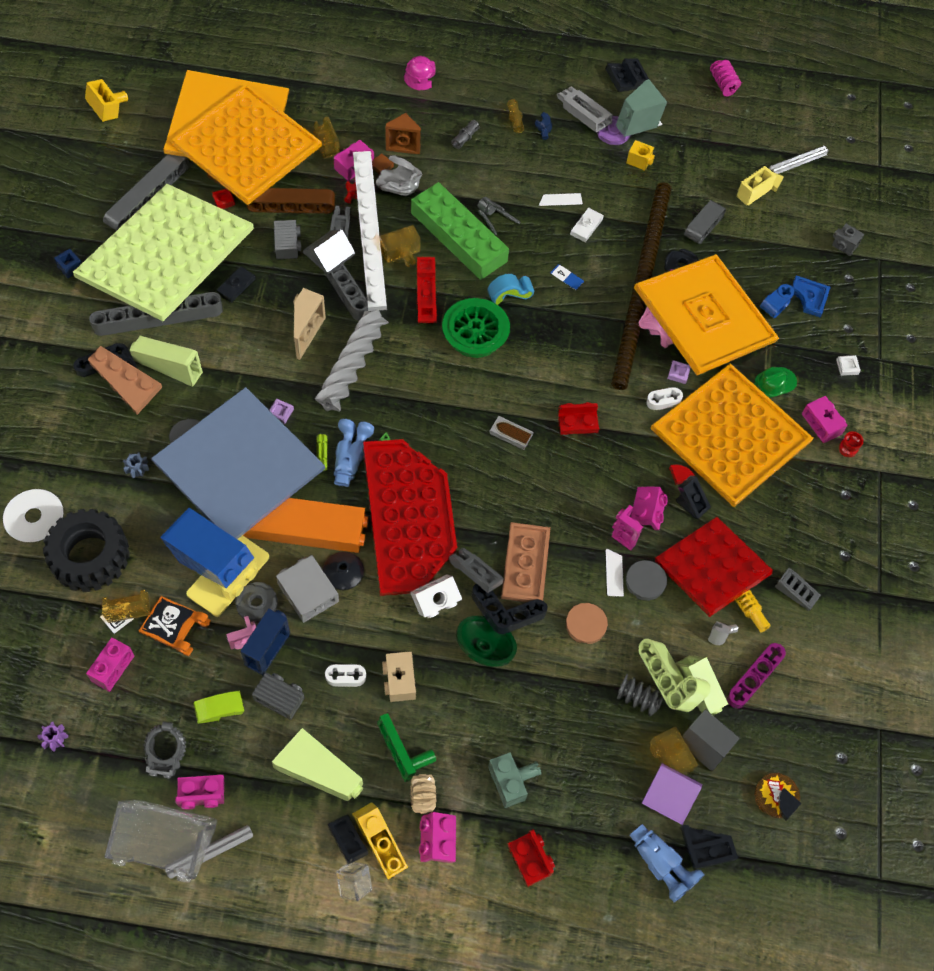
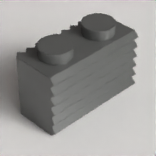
M296 220L274 221L276 259H297L298 251H301V240H297V237H301L300 226H296Z
M265 673L252 694L254 701L292 720L305 698L302 692L303 689L294 683H291V685L283 682L284 679L278 674L273 673L270 675Z

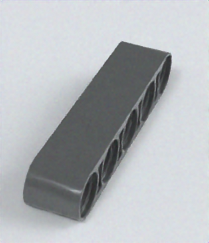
M342 264L331 273H325L352 317L359 321L363 317L364 311H368V301L345 265Z

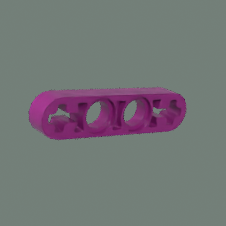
M779 643L770 644L727 695V701L731 707L742 708L780 664L786 655L785 648ZM775 650L778 651V655L770 661L768 658ZM760 663L765 664L768 667V672H760L757 665ZM745 679H753L756 686L749 688L745 684ZM743 690L745 693L740 700L735 701V696Z

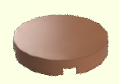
M581 603L574 606L569 611L566 619L568 634L579 643L593 644L600 641L605 635L608 626L607 617L603 610L590 603Z

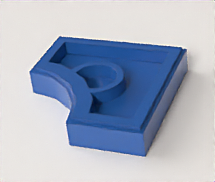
M796 275L792 287L794 295L802 302L803 312L820 318L830 286Z

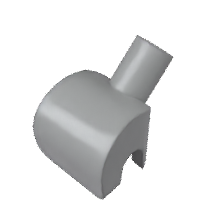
M716 621L708 641L714 645H722L729 634L738 632V626L736 624L726 625Z

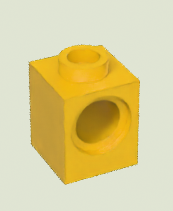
M635 140L628 153L626 164L646 170L648 164L652 165L655 157L653 155L654 147Z

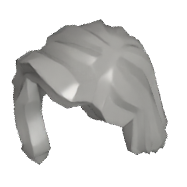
M396 155L390 156L389 160L398 164V167L393 170H382L375 184L383 191L403 196L411 195L419 186L422 172L405 159Z

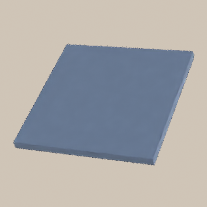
M246 387L152 457L154 464L210 522L236 539L240 538L325 469V465Z

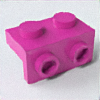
M638 487L631 518L636 519L640 525H651L654 530H659L664 519V507L667 505V496L660 487Z
M437 812L423 815L420 821V861L456 862V816Z

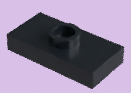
M240 267L217 289V293L232 303L255 280V275Z
M348 814L327 824L347 865L368 855V850Z

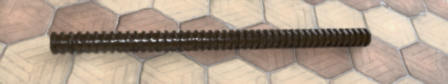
M665 182L658 183L656 186L634 286L636 283L652 278L672 189ZM634 286L611 382L612 387L617 390H625L628 387L641 329L639 320L643 316L646 306L634 289Z

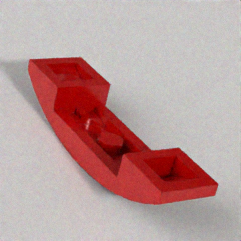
M417 257L418 323H437L435 257Z

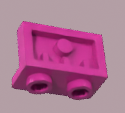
M631 505L626 510L622 508L617 514V520L612 526L614 531L611 536L630 551L636 545L643 528L636 519L630 517L633 509Z
M224 775L178 778L177 797H175L176 804L185 810L194 809L198 805H204L206 808L218 807V804H224Z

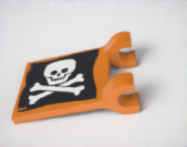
M161 596L139 629V633L168 645L189 657L193 648L190 647V643L183 640L195 622L207 628L211 620L203 612L194 611Z

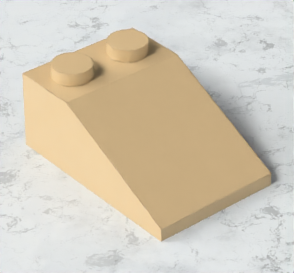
M305 288L294 298V342L296 357L299 360L326 318L324 296Z

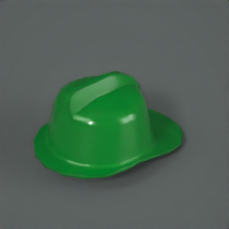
M770 367L757 375L754 385L767 397L771 398L793 391L797 386V378L787 368Z

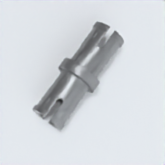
M472 120L465 128H462L459 134L452 140L453 147L460 149L466 141H469L472 135L480 128L478 126L479 123Z

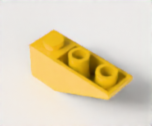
M371 802L352 813L387 879L408 868L376 805Z

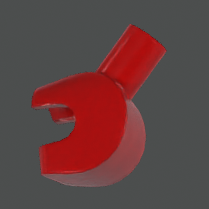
M356 180L354 184H350L349 181L345 184L347 195L344 201L346 203H351L353 198L357 199Z

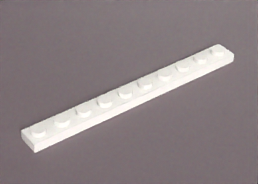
M371 151L353 152L368 311L387 310Z

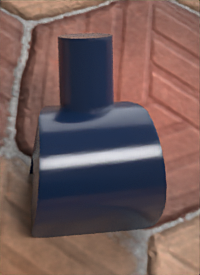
M542 112L540 115L542 120L541 122L536 120L535 127L541 131L542 140H547L549 138L548 132L552 129L550 116Z

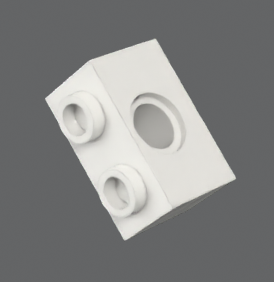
M450 575L442 576L410 592L419 614L427 618L438 615V611L443 608L450 609L456 606L457 602L462 600L453 576ZM439 592L441 595L440 600L434 603L433 596Z

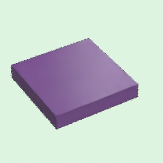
M662 763L642 804L683 825L703 784Z

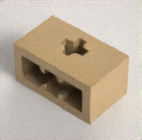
M412 652L386 654V661L382 662L383 675L387 674L388 682H384L385 695H389L390 702L415 700L416 689ZM397 674H400V676H401V679H400V680H397V677H396Z

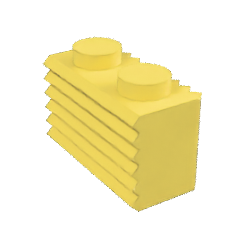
M763 166L756 173L741 181L737 197L744 204L750 205L772 189L776 175L766 166Z

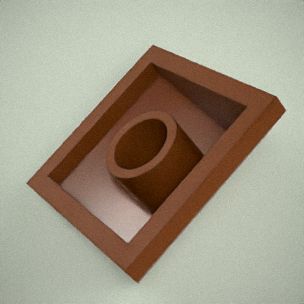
M406 113L386 123V151L420 155L421 128Z

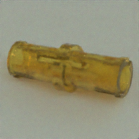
M511 99L507 102L510 113L509 119L512 121L514 132L521 133L524 131L523 115L519 110L518 101Z

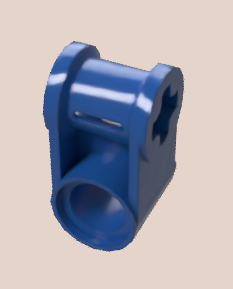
M788 284L781 285L763 300L760 308L772 318H776L789 305L790 299L794 295L793 287Z

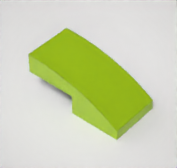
M240 691L214 695L194 701L193 703L198 724L219 721L221 717L240 715L244 712Z

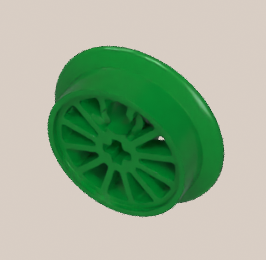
M469 298L455 303L447 310L443 318L442 329L445 338L457 352L467 357L481 358L492 354L505 343L510 333V322L504 310L494 302L481 298Z

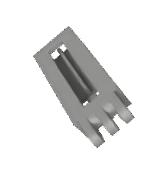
M570 86L557 94L558 99L563 102V108L593 131L598 132L612 124V114L580 90L577 91Z

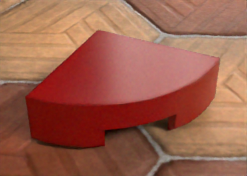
M670 465L669 469L676 485L682 484L690 475L695 476L685 466Z

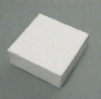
M839 356L837 358L840 376L859 375L860 367L856 356Z

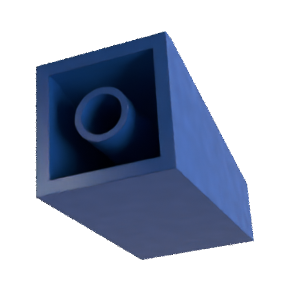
M188 508L160 537L180 564L224 588H227L254 559V556L245 544L191 508Z

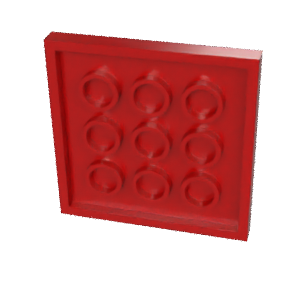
M718 517L655 558V562L709 617L766 579L773 571Z

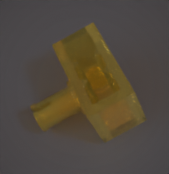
M414 225L380 235L381 252L386 262L402 258L407 267H410V264L413 266L416 263L413 254L420 252V236Z
M676 726L653 737L651 740L650 751L655 758L659 759L661 764L663 763L684 775L693 772L697 768L698 763Z

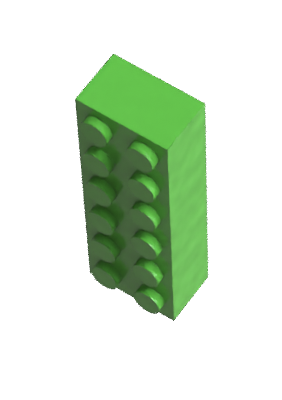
M439 182L411 199V214L480 280L508 262L509 248Z

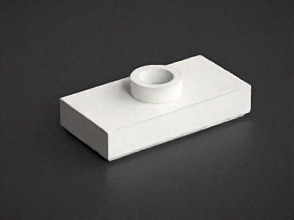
M588 208L573 227L570 235L586 243L603 220L604 215Z

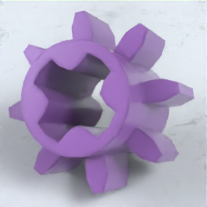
M51 722L49 726L41 727L43 731L42 735H38V739L43 741L41 746L44 749L50 746V749L55 752L57 747H64L63 742L64 739L68 738V735L63 732L65 728L62 724L56 727L54 722Z

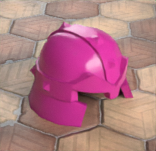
M425 56L414 57L407 63L404 75L405 83L415 90L432 88V81H428V79L435 76V62Z

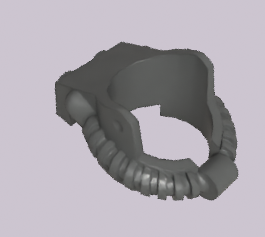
M163 722L162 725L155 726L145 737L144 751H146V764L148 765L146 766V772L150 776L161 774L164 778H171V776L175 775L176 769L180 768V760L183 759L184 752H186V741L184 740L183 733H180L181 731L177 730V727H173L171 722ZM163 731H169L177 740L176 753L168 760L160 759L154 750V738Z

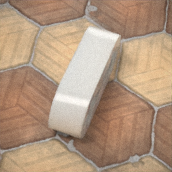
M678 388L652 391L648 395L646 404L652 410L672 408L681 402L683 393Z
M331 665L325 672L326 681L331 686H361L366 681V670L361 665ZM333 671H337L338 675L344 676H337V680H333L332 676L329 675H333ZM356 671L359 672V675H363L359 676L358 680H354V676H347L354 675Z

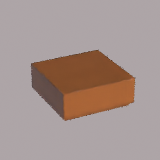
M382 153L372 160V169L379 175L382 170H391L394 167V162Z

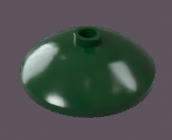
M484 616L467 617L457 627L456 639L460 648L470 659L479 664L500 667L509 664L516 655L517 644L512 633L499 634L495 632Z

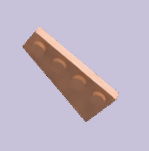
M102 346L88 358L90 365L110 384L113 390L122 397L125 403L137 415L162 388L161 383Z

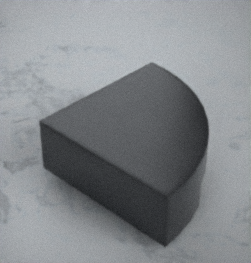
M783 788L778 796V805L781 816L787 821L802 803Z

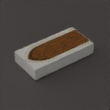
M498 416L490 430L491 435L523 450L533 436L532 431Z

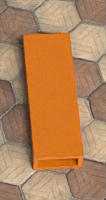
M288 498L243 534V536L250 539L359 553L360 546L365 544L363 529L368 527L369 516H366L365 508Z

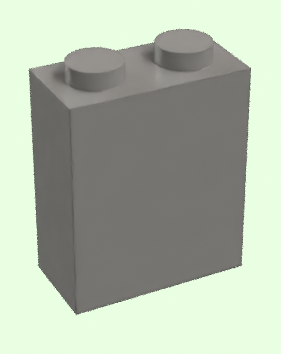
M312 555L308 558L300 559L296 565L284 568L276 575L279 587L303 623L339 602L337 591Z

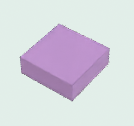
M673 360L667 379L686 384L691 368L690 365Z
M276 399L269 411L285 424L293 412L294 406Z

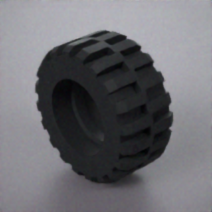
M79 509L78 513L73 514L70 512L66 514L67 517L64 519L59 518L56 521L57 525L55 527L51 526L48 530L50 536H45V546L43 547L45 561L56 580H59L65 587L69 586L71 590L79 591V588H81L83 592H90L92 588L97 591L102 589L101 586L105 584L109 586L113 583L112 579H118L122 575L120 570L126 569L128 564L126 559L130 555L129 544L121 526L114 517H109V514L104 511L98 513L97 509H89V511ZM87 538H99L105 541L103 551L95 559L85 563H76L69 560V554L78 542Z

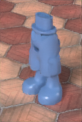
M341 419L339 420L338 428L343 433L344 438L337 444L335 452L334 484L349 487L350 481L354 479L359 464L364 458L363 442L374 433V426L367 422H360L358 427H356L353 421ZM357 429L356 442L352 443L353 437Z
M643 824L630 834V837L636 842L635 848L638 849L642 859L648 864L649 870L658 881L664 880L670 891L669 898L674 903L704 876V873L699 869L692 872L686 870L681 865V856L659 836L654 834L652 830L648 831ZM670 871H673L682 883H679L670 874Z

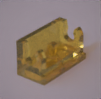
M324 117V124L318 126L317 121L314 122L313 135L322 142V146L319 149L324 159L336 156L340 152L339 139L329 117Z
M141 590L140 595L115 600H107V597H103L102 615L108 623L150 615L149 594L145 590Z

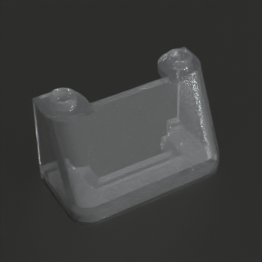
M142 800L118 801L104 858L111 859L112 864L125 866L126 862H137L173 871L178 881L191 882V880L197 878L218 820L209 816Z

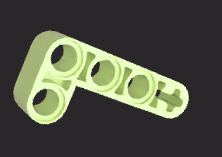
M651 639L641 641L638 649L639 654L669 708L690 712L709 695V682L693 676L683 678L663 643Z

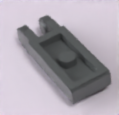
M335 206L330 231L342 230L347 239L351 221V207H346L344 216L340 215V206Z
M460 549L458 551L459 556L456 554L450 555L449 560L455 568H459L487 593L503 584V577L467 549Z

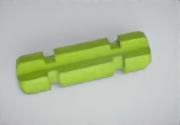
M319 434L317 435L316 457L325 465L323 471L327 470V435Z

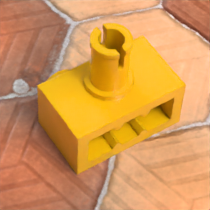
M102 79L86 83L85 99L102 122L118 118L119 104L128 101L127 93L125 91L112 93Z

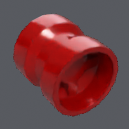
M854 431L846 433L839 444V452L845 457H854L863 445V437Z

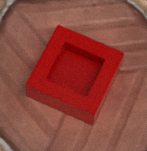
M223 189L212 192L216 207L225 209L235 206L234 199L229 190Z

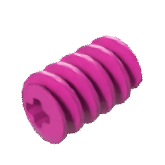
M718 60L711 65L710 71L723 95L728 97L733 95L741 86V81L729 60Z

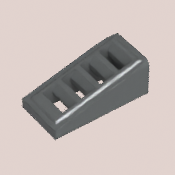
M790 568L787 569L775 586L776 589L808 611L811 610L821 596ZM794 585L798 586L796 591L793 589ZM801 590L805 591L803 596L799 595ZM808 595H811L812 598L809 600V602H807L805 600Z

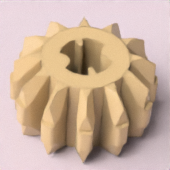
M426 774L413 776L410 786L411 807L413 811L420 814L433 812L436 807V786L433 776Z

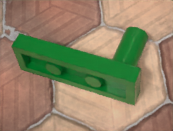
M386 713L379 717L377 725L404 782L411 780L416 770L436 762V756L432 749L409 758L389 714Z

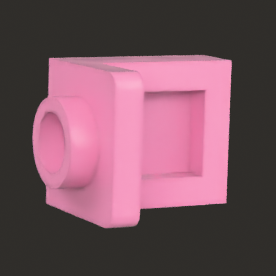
M248 616L244 617L247 628L226 634L231 649H242L255 630V622H250Z

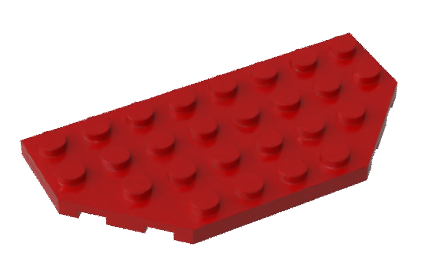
M403 439L363 442L380 596L409 594L411 591L428 584L449 560L450 555L454 554L457 550L447 473L433 465L431 460L419 451L416 452Z

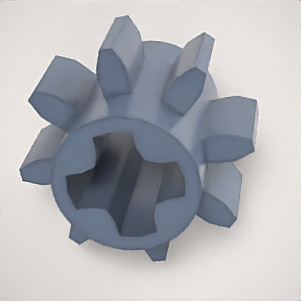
M140 452L132 455L129 454L127 460H123L126 466L124 471L126 474L131 472L132 478H135V476L143 477L145 471H149L147 457L141 458Z

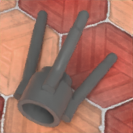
M483 197L479 201L477 206L480 211L478 214L483 217L494 235H497V232L486 214L491 215L495 210L515 223L520 224L519 220L505 212L503 207L494 203L488 197Z

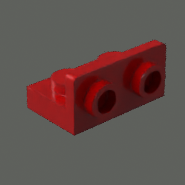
M586 402L583 404L566 403L560 405L558 410L560 435L598 433V404Z
M534 829L507 844L527 887L552 876L555 864L551 856L545 854L543 849L545 846L544 841L539 833H535Z

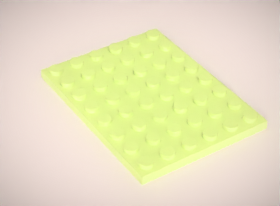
M166 184L74 270L73 274L75 278L164 321L254 229L253 223Z

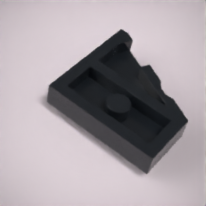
M682 825L680 827L693 870L738 859L730 835L715 834L709 830L691 828L689 825Z

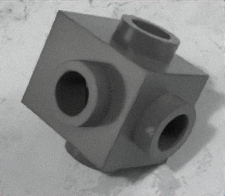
M845 224L842 229L838 228L833 235L835 240L832 246L851 256L859 246L864 234Z

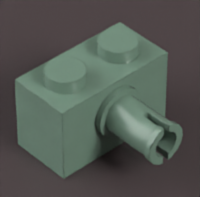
M511 752L489 761V771L505 808L526 800L528 793L523 784L524 781L541 775L540 767H537L539 766L537 761L518 768Z

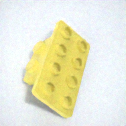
M243 535L237 540L247 546L254 559L227 588H224L201 575L186 593L189 599L215 617H219L231 602L241 594L244 586L254 579L257 572L269 559L268 552Z

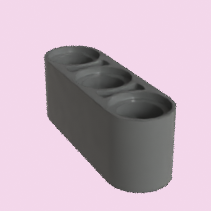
M710 200L688 225L684 236L701 244L722 219L726 208Z

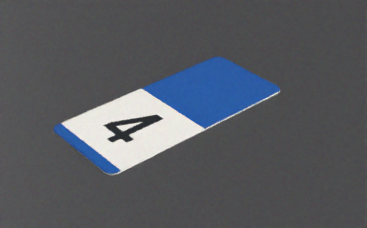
M559 264L550 272L575 290L584 282V280Z

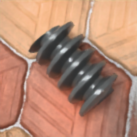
M626 674L618 690L617 699L620 700L623 696H626V704L633 700L634 708L641 704V712L649 708L648 715L652 716L658 711L664 699L663 696L658 697V689L651 693L650 685L643 689L642 681L635 685V677L628 681V674Z

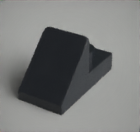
M690 475L678 486L681 495L676 498V502L695 519H699L711 508L696 476Z

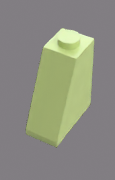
M687 656L675 663L683 678L693 676L709 682V695L697 705L701 712L706 709L712 715H715L722 711V707L728 705L707 657Z

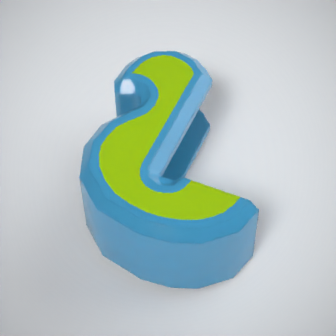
M513 274L498 276L488 286L491 302L497 305L504 300L506 295L528 299L535 292L529 277L522 276L521 279H517L516 275Z

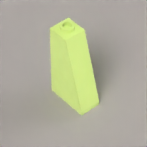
M139 336L137 341L133 342L130 347V352L135 362L192 387L203 373L196 350Z
M303 728L272 761L273 767L277 771L346 801H349L352 797L355 799L363 790V779Z

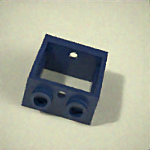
M268 609L240 651L244 665L262 676L290 635L287 616L283 612Z

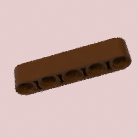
M269 188L247 205V208L252 212L327 214L332 213L335 209V193L329 189Z

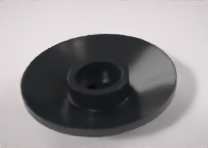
M338 552L326 560L323 572L335 589L349 590L361 582L364 575V566L360 558L355 554ZM341 566L347 567L345 570L340 569Z

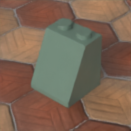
M649 79L644 81L624 101L616 123V127L624 137L657 128L667 101Z

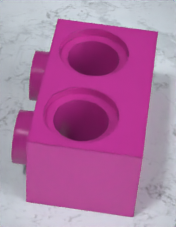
M111 638L86 674L92 683L110 692L134 658V654L129 646Z

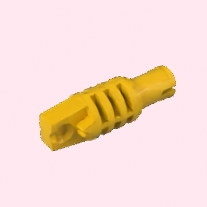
M751 590L735 599L744 615L752 619L760 633L770 628V623L761 612L762 606L755 599Z

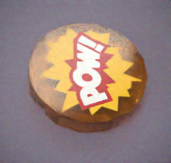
M770 773L764 776L758 782L754 793L760 810L770 815V817L783 818L780 814L778 796L781 790L785 788L800 801L799 789L795 782L788 776L780 773Z

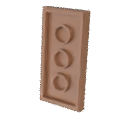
M510 523L501 599L529 602L535 599L543 601L551 527Z

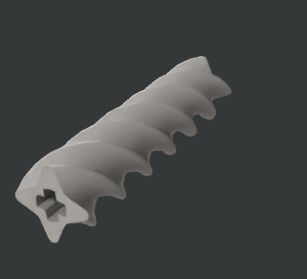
M379 310L364 311L363 317L358 321L355 331L351 334L347 345L340 353L338 361L334 364L330 375L323 383L322 390L317 394L315 400L322 404L325 411H341L340 400L349 396L348 385L356 382L358 379L356 370L366 365L364 355L372 353L374 350L372 341L381 338L380 327L389 322L381 316Z

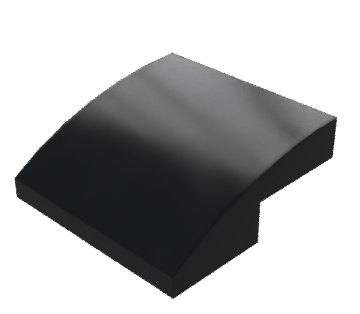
M624 58L622 63H608L605 68L618 92L637 89L644 81L649 79L638 58Z

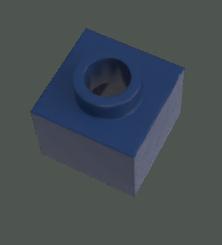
M71 249L54 258L57 267L67 278L73 276V271L82 264Z

